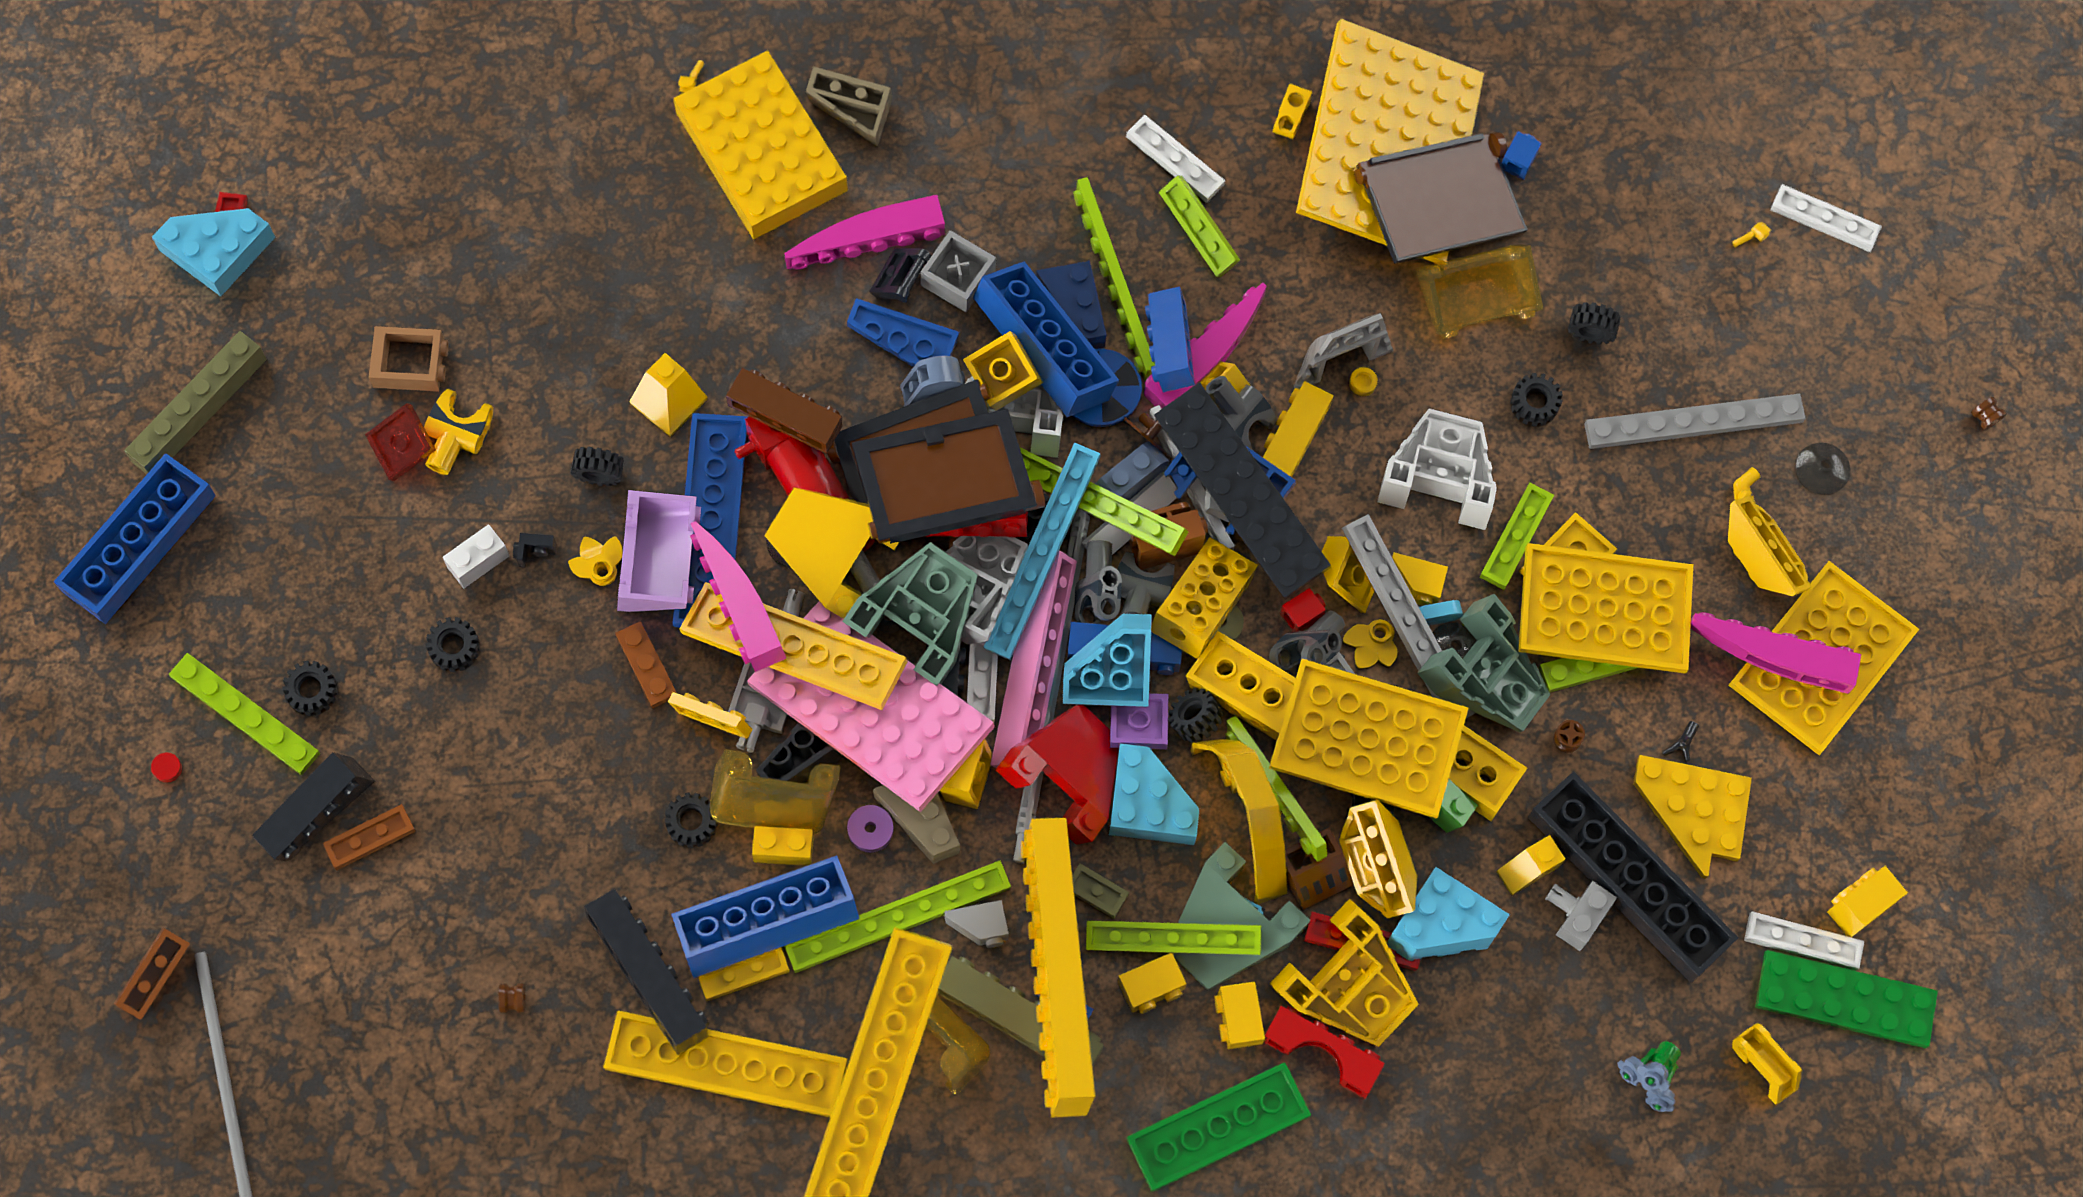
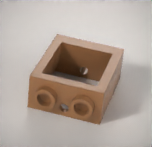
M375 326L369 379L373 388L439 391L440 382H444L446 376V368L442 363L443 356H448V340L444 339L441 330ZM390 341L432 344L429 374L386 372Z

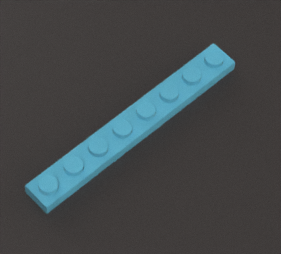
M1074 443L1030 541L990 638L983 647L985 650L1011 660L1101 457L1099 452Z

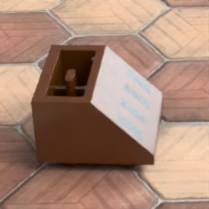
M1330 827L1319 832L1326 842L1327 857L1318 862L1312 854L1307 855L1300 842L1285 849L1287 883L1302 911L1354 885L1344 853Z

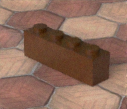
M742 368L726 395L729 407L826 454L843 426L842 416L833 407H822L816 404L810 396L795 394L785 384L777 381L773 383L765 379L762 373L753 369L748 371Z

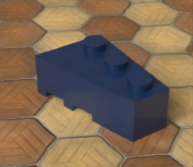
M1090 261L1036 270L1037 278L1093 348H1105L1107 335Z

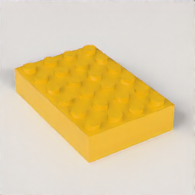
M768 50L674 98L676 114L753 240L848 191L845 173Z

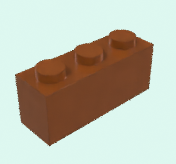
M162 928L114 1002V1005L141 1020L190 943Z

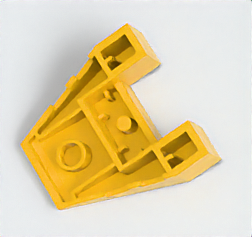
M794 487L764 536L822 605L844 619L858 597L862 595L859 591L842 581L870 537L868 523L873 522L869 506L854 500L842 499ZM890 541L883 544L895 550L899 542L890 544Z
M1349 899L1330 919L1349 938L1345 945L1311 981L1289 962L1270 984L1297 1011L1315 1017L1328 1025L1335 1026L1346 1033L1379 1047L1419 1004L1403 973L1400 971L1379 926Z

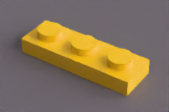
M673 692L668 700V703L679 714L748 739L753 730L745 722L746 717L735 710H731L728 713L723 711L719 705L710 701L707 704L701 703L697 697L689 693H685L682 696Z
M780 947L701 975L698 978L706 1001H710L790 971Z

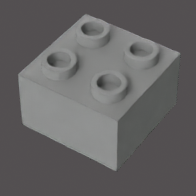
M950 230L920 272L921 286L967 313L975 301L973 296L982 276L996 271V257Z

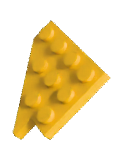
M1639 755L1633 785L1701 878L1706 879L1709 876L1711 856L1737 862L1740 860L1752 778Z

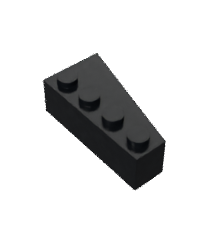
M797 724L791 730L790 736L783 743H780L756 769V773L761 785L777 804L842 759L844 755L802 724Z
M332 752L252 836L274 860L289 861L300 852L303 845L315 837L321 829L369 788L375 780L353 757Z

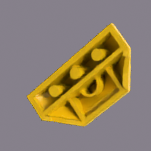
M1751 496L1733 501L1730 504L1728 543L1758 588L1789 596L1809 590L1811 584L1808 581L1805 566L1775 520L1762 507L1755 504V500Z
M1379 800L1351 807L1339 841L1357 895L1372 907L1381 911V914L1386 918L1415 911L1417 875L1399 821Z

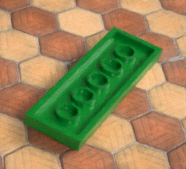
M1767 950L1764 952L1755 1008L1928 1048L1930 1046L1938 990Z
M1284 1062L1127 1136L1126 1140L1151 1192H1154L1311 1117V1113Z

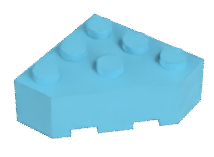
M247 208L170 217L152 238L160 252L219 296H222L272 242L275 236L269 223Z
M1122 614L1065 662L1063 704L1148 707L1152 615Z
M1120 744L1109 835L1194 845L1197 837L1200 810L1149 747Z
M1435 867L1416 896L1415 911L1406 913L1388 939L1387 945L1409 961L1434 955L1439 957L1458 954L1465 950L1487 949L1510 914Z

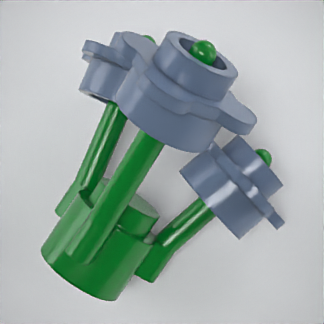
M1663 1041L1657 1049L1651 1048L1641 1060L1632 1056L1627 1058L1625 1062L1622 1060L1618 1062L1621 1076L1625 1081L1632 1083L1634 1086L1640 1082L1642 1087L1648 1090L1646 1093L1648 1097L1645 1101L1651 1108L1660 1112H1671L1674 1110L1672 1105L1675 1104V1094L1668 1088L1673 1074L1678 1068L1676 1062L1681 1057V1052L1676 1045Z

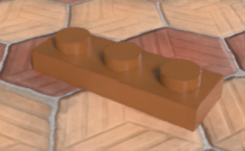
M641 621L615 633L652 709L667 702L672 693L677 692Z
M401 804L324 842L323 845L337 871L416 831L404 806Z

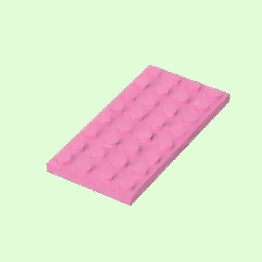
M820 601L803 618L897 653L873 635L870 638L861 635L842 622L843 618L826 609ZM908 660L883 710L770 667L755 672L747 680L750 687L919 812L926 807L995 727L993 721L940 683L936 686L914 671L915 665Z

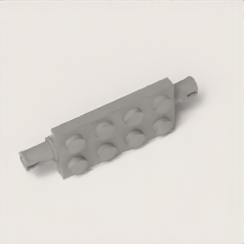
M789 589L783 611L799 616L806 594L798 591L796 596V590ZM751 662L748 664L744 663L728 713L731 710H735L746 717L745 722L753 729L748 739L740 737L736 745L741 750H744L746 746L748 752H754L760 729L782 734L788 717L787 713L749 686L747 680L755 673Z

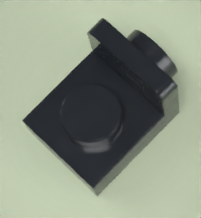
M520 533L519 542H514L513 558L517 559L519 567L526 568L528 553L535 557H547L548 554L556 555L557 543L554 536Z

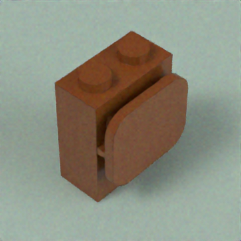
M1181 502L1151 511L1189 531L1175 556L1131 535L1130 548L1132 553H1134L1136 566L1143 570L1198 554L1206 542L1205 535L1208 533V526L1205 518H1200L1197 509L1191 511L1188 502Z

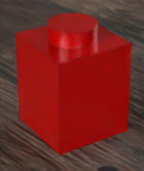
M1309 587L1283 604L1280 615L1292 632L1304 631L1325 614L1326 604L1323 598L1318 593L1314 594Z

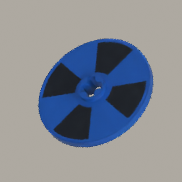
M1095 349L1119 381L1109 401L1072 416L1087 425L1107 427L1124 421V417L1128 418L1135 411L1141 399L1142 381L1135 365L1127 357L1113 350Z

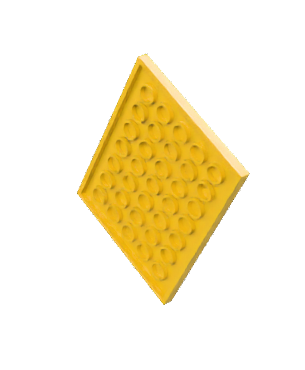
M1341 19L1336 25L1296 213L1387 245L1364 184L1359 185L1355 181L1354 172L1357 169L1358 163L1378 156L1472 136L1484 73ZM1449 251L1422 258L1443 265L1447 262Z

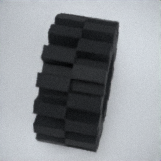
M1583 302L1582 305L1579 303L1572 309L1568 326L1569 333H1573L1572 336L1575 338L1579 337L1581 341L1588 340V343H1593L1594 341L1597 344H1602V342L1609 344L1610 341L1614 342L1617 338L1621 316L1617 311H1613V308H1605L1606 305L1603 304L1597 306L1593 302L1591 305L1587 302Z
M1532 373L1530 377L1525 375L1522 381L1519 380L1510 399V404H1513L1511 407L1512 412H1517L1515 417L1518 420L1521 417L1524 418V424L1527 425L1528 421H1530L1534 427L1538 423L1543 426L1546 425L1547 421L1550 423L1557 415L1563 401L1561 400L1563 393L1558 391L1560 388L1558 383L1553 384L1554 379L1551 376L1549 380H1546V374L1541 373L1540 377H1537V373ZM1532 391L1540 392L1546 397L1547 403L1542 408H1534L1528 404L1526 395Z
M580 447V449L577 448L574 452L571 475H574L576 479L580 478L582 482L588 481V484L592 485L594 483H597L598 486H603V484L606 486L617 485L621 481L624 460L618 453H611V450L608 449L604 451L599 447L597 449L593 447Z
M451 617L446 618L444 623L441 620L437 621L438 626L436 628L432 626L429 629L431 634L426 636L428 642L426 643V648L433 663L436 666L439 665L444 671L449 669L450 672H455L456 668L463 671L465 670L464 666L467 664L470 667L473 664L472 659H477L479 656L477 651H480L479 639L474 628L470 626L469 622L466 620L462 622L458 617H455V621ZM451 635L460 636L464 641L463 648L456 654H448L442 649L443 641Z
M308 660L303 661L304 665L302 666L299 663L295 664L296 669L294 671L291 669L287 671L289 676L288 678L284 677L283 683L285 686H282L284 696L290 706L300 714L305 712L307 716H312V712H316L317 715L322 714L321 710L323 708L326 711L330 709L328 704L330 702L334 704L336 701L334 695H338L337 682L331 671L324 664L320 665L317 661H313V664H310ZM307 679H316L321 684L320 692L312 698H306L300 694V686Z
M1193 688L1192 693L1187 690L1184 692L1186 696L1182 697L1179 695L1177 697L1179 702H1173L1171 705L1174 710H1169L1168 712L1170 716L1168 722L1183 740H1188L1190 743H1194L1195 739L1198 742L1203 741L1202 736L1204 735L1206 738L1210 737L1209 732L1211 730L1216 732L1218 729L1216 724L1222 723L1220 717L1224 715L1222 706L1209 691L1203 688L1200 690ZM1200 711V713L1196 717L1192 718L1196 713Z
M687 792L684 797L680 795L675 797L676 801H671L669 809H666L665 825L674 842L677 841L680 846L685 844L688 848H693V845L703 846L702 843L704 841L708 843L711 840V835H715L716 826H718L717 813L713 803H710L706 796L701 797L700 793L690 795V792ZM695 810L702 815V824L697 829L687 830L680 824L681 816L686 811Z

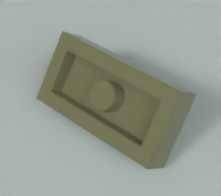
M1080 863L1072 875L1074 896L1115 919L1129 896V892Z

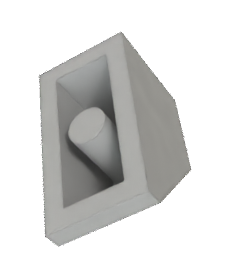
M1002 900L945 911L946 924L978 945L986 944L987 948H993L1003 945V941L1008 940V929Z

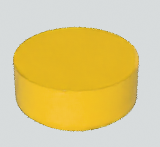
M1358 368L1351 374L1349 386L1356 395L1368 396L1376 389L1377 376L1369 368Z

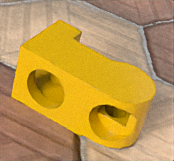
M1289 84L1273 128L1274 133L1290 139L1295 137L1304 113L1310 104L1311 91Z

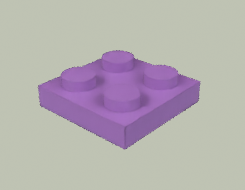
M1149 694L1148 707L1111 705L1110 748H1119L1120 744L1145 746L1150 749H1167L1168 694Z

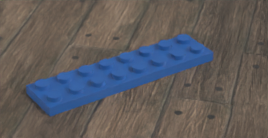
M692 413L685 496L696 497V506L701 507L699 525L710 533L736 561L745 457L738 459L734 450L746 444L747 429L745 419L748 416ZM693 543L688 586L694 587L692 603H687L686 609H674V627H681L705 582L710 583L709 580L714 578L712 572H705L699 559L704 556L702 549L696 551Z

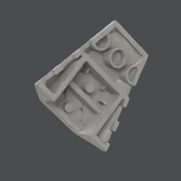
M1381 313L1368 316L1315 339L1306 353L1294 384V389L1295 387L1300 389L1304 381L1312 385L1320 382L1326 360L1362 346L1369 361L1392 352L1393 348Z
M960 536L953 542V546L946 551L948 555L978 574L967 621L964 625L962 642L972 644L989 640L1027 551V543L1015 537Z

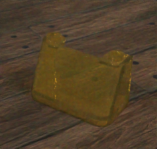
M1517 244L1416 269L1418 281L1435 332L1439 335L1442 334V338L1459 335L1458 330L1462 329L1463 326L1508 315H1519L1520 319H1526L1536 316L1535 311L1544 309L1531 245Z
M725 749L715 765L710 814L714 820L722 824L749 828L761 826L811 829L813 835H815L824 826L839 780L840 766L828 764L816 766L810 772L808 784L752 776V761L747 754Z
M936 995L925 1027L948 1048L941 1057L940 1064L942 1071L948 1077L945 1086L956 1096L986 1065L990 1057V1048L983 1038Z

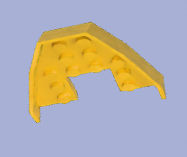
M1228 739L1192 743L1190 750L1192 756L1206 750L1216 753L1223 769L1220 771V775L1225 787L1230 786L1233 794L1238 792L1247 808L1256 887L1254 903L1259 905L1287 894L1285 846L1279 805L1256 751L1240 741Z

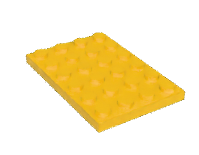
M1527 543L1525 547L1518 652L1686 673L1689 667L1694 564Z
M1830 561L1827 562L1810 583L1811 588L1801 594L1772 632L1795 634L1798 636V639L1806 641L1820 640L1826 643V646L1834 648L1848 647L1853 652L1861 654L1856 686L1847 694L1794 681L1763 670L1748 662L1728 685L1818 755L1824 751L1919 631V628Z
M1301 659L1269 769L1437 818L1468 707Z

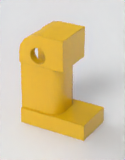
M1754 1024L1733 1040L1732 1049L1745 1064L1751 1062L1770 1083L1768 1097L1775 1105L1799 1089L1802 1069L1795 1061L1790 1059L1761 1024Z

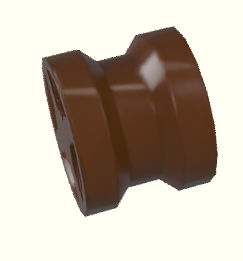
M1994 396L1983 401L1971 411V414L1981 421L1983 430L1991 428L2007 415L2004 409L1998 408L1996 405L1997 400Z
M1575 720L1562 722L1553 736L1556 748L1565 753L1576 751L1584 741L1585 730Z
M506 983L500 984V1013H507L509 1010H516L518 1013L525 1012V984L517 983L516 986H508Z

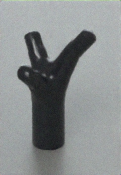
M1689 721L1681 737L1671 747L1663 750L1662 754L1666 756L1680 749L1683 751L1685 761H1690V745L1699 725L1694 721Z

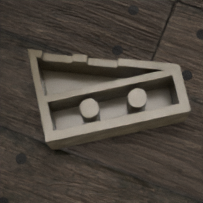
M813 66L806 89L809 102L878 147L893 99L891 87Z
M882 785L873 789L874 799L892 816V819L909 835V838L933 864L960 853V844L938 793L919 812L886 786Z

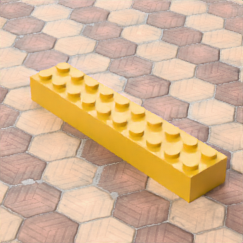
M1066 818L1031 819L1029 829L1024 830V841H1021L1020 847L1021 857L1026 858L1027 867L1023 868L1024 885H1029V895H1026V910L1031 912L1032 922L1028 924L1029 939H1034L1035 949L1031 950L1032 967H1037V977H1034L1035 995L1039 994L1040 1005L1036 1007L1037 1022H1042L1043 1033H1039V1047L1041 1051L1045 1050L1046 1061H1042L1043 1079H1048V1089L1045 1090L1046 1108L1050 1107L1051 1117L1087 1116L1095 1098L1067 823Z

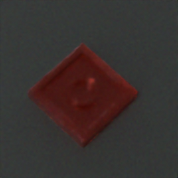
M408 403L365 434L388 479L392 481L401 477L436 451L412 404Z

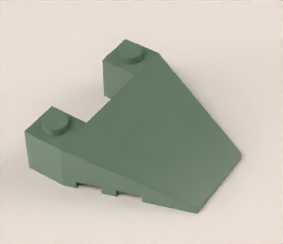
M930 542L901 564L900 567L884 577L874 587L858 597L842 622L864 637L870 638L886 615L930 645L913 670L938 686L939 683L942 684L957 661L964 633V625L967 621L978 574Z
M1493 594L1473 602L1460 618V621L1477 640L1462 659L1453 647L1431 655L1417 674L1434 694L1455 704L1468 707L1469 710L1517 732H1523L1549 698L1550 693L1536 664H1531L1526 653L1518 652L1519 637L1513 627L1516 622L1508 609Z
M1226 842L1205 862L1178 923L1262 926L1261 955L1167 952L1168 954L1172 953L1175 960L1207 990L1263 962L1276 953L1288 949L1307 929L1311 921L1290 901L1269 921L1240 895L1230 883L1242 872L1246 861Z

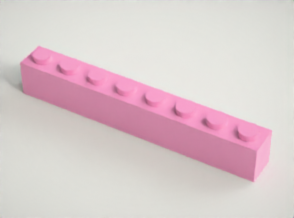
M1058 551L1013 653L991 760V766L995 768L998 767L1012 747L1032 736L1031 734L1044 727L1077 564L1076 560L1061 551Z

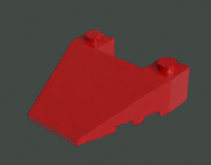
M1076 704L1052 720L1051 723L1031 734L1032 736L1012 747L995 770L1015 789L1032 785L1041 771L1053 780L1074 800L1062 818H1066L1068 838L1077 845L1093 842L1108 820L1119 748H1110L1111 730L1085 705Z

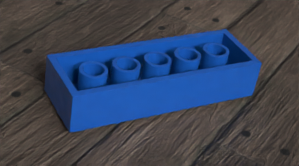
M1025 261L982 276L973 299L1002 336L1009 331L1017 335L1044 382L1041 385L1066 417L1109 401L1119 379Z
M165 453L56 578L54 583L63 594L106 624L215 498V493L208 483Z
M838 856L671 914L693 978L860 919L854 897Z

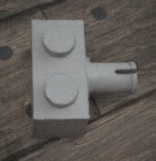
M1592 881L1581 898L1579 896L1575 898L1555 883L1545 899L1567 912L1566 916L1568 917L1556 935L1581 951L1617 897Z

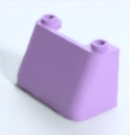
M628 491L617 611L635 612L686 609L687 603H692L694 587L688 586L692 549L690 535L693 534V528L690 523L696 521L700 524L701 507L696 506V497Z

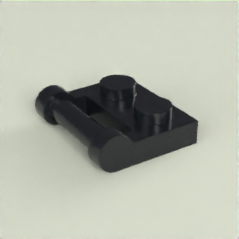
M894 248L869 292L875 298L897 299L904 303L907 302L911 295L909 291L932 255L928 251L919 248Z

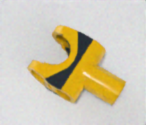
M446 389L441 394L424 426V434L437 439L425 465L442 475L449 474L460 449L474 454L480 451L487 437L493 417V406L484 403L480 410H477L470 417H457L453 414L456 392L450 389Z

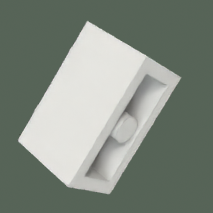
M488 524L443 556V559L449 571L464 589L508 558L509 554L505 544Z

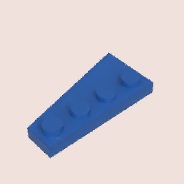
M857 298L847 320V327L913 367L917 362L926 358L952 356L959 338L958 331Z

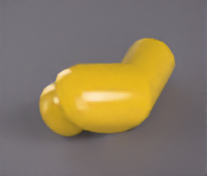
M1750 468L1734 482V500L1751 496L1750 486L1760 479V474L1755 468Z

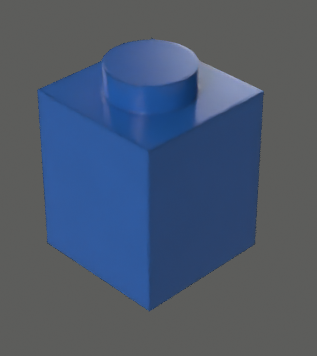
M1518 131L1503 158L1502 167L1504 171L1524 180L1542 143L1537 141L1534 136Z

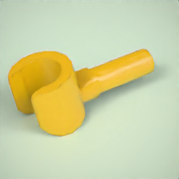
M699 60L692 73H690V77L680 76L679 92H687L695 87L697 76L704 66L703 61Z
M1759 222L1750 232L1732 241L1734 247H1737L1751 240L1754 236L1762 242L1769 236L1771 229L1764 223Z

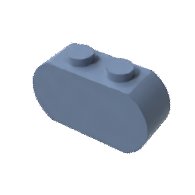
M935 356L917 362L900 385L905 404L904 407L965 384V375L960 370L958 359L952 356Z
M1148 441L1103 475L1095 484L1122 498L1131 500L1161 472H1165L1170 465V461Z

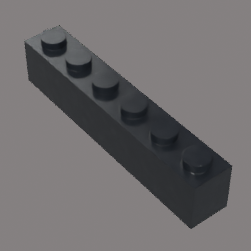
M614 888L585 905L587 919L676 1054L680 1055L708 1037L707 1026L709 1025L706 1016L701 1010H695L691 1004L694 1002L692 995L686 987L681 988L676 981L678 975L670 963L665 965L661 959L663 953L655 940L650 942L645 935L648 931L640 918L635 919L630 911L633 909L625 895L619 896Z

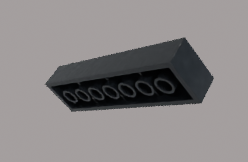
M1200 382L1154 414L1155 419L1285 600L1331 568L1329 561Z
M1574 771L1532 809L1528 818L1546 836H1551L1560 851L1591 882H1595L1617 897L1613 904L1690 983L1695 981L1739 938Z

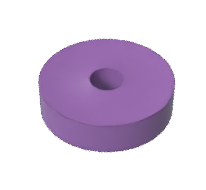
M866 805L858 808L848 820L847 830L849 839L861 851L877 852L882 850L890 843L893 836L891 816L886 810L875 805ZM867 825H874L876 830L868 833L865 828Z

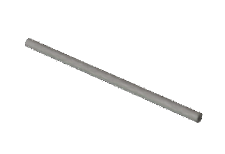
M200 952L194 956L240 1197H252L206 952Z

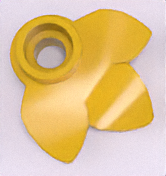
M616 536L610 538L604 545L592 538L583 537L580 545V557L568 561L571 571L580 578H590L593 583L599 586L611 584L617 576L616 566L623 556L621 543ZM605 569L608 571V574L601 577L598 575V572Z
M1374 620L1369 625L1357 624L1350 628L1343 637V643L1356 648L1354 660L1359 669L1370 668L1378 660L1383 665L1390 667L1397 658V647L1392 641L1394 629L1385 620ZM1380 630L1384 632L1385 637L1378 638L1375 632Z

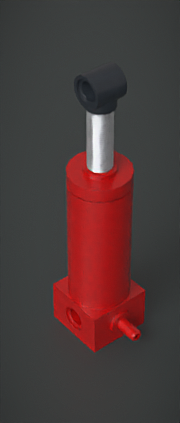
M750 416L745 419L747 436L750 442L734 450L738 459L756 452L766 470L770 468L773 470L787 496L796 487L833 497L850 499L822 451ZM869 537L850 568L863 593L880 582L864 554L874 543L875 539H871V537ZM884 619L878 625V629L887 634L895 633L902 627L893 620L887 621Z

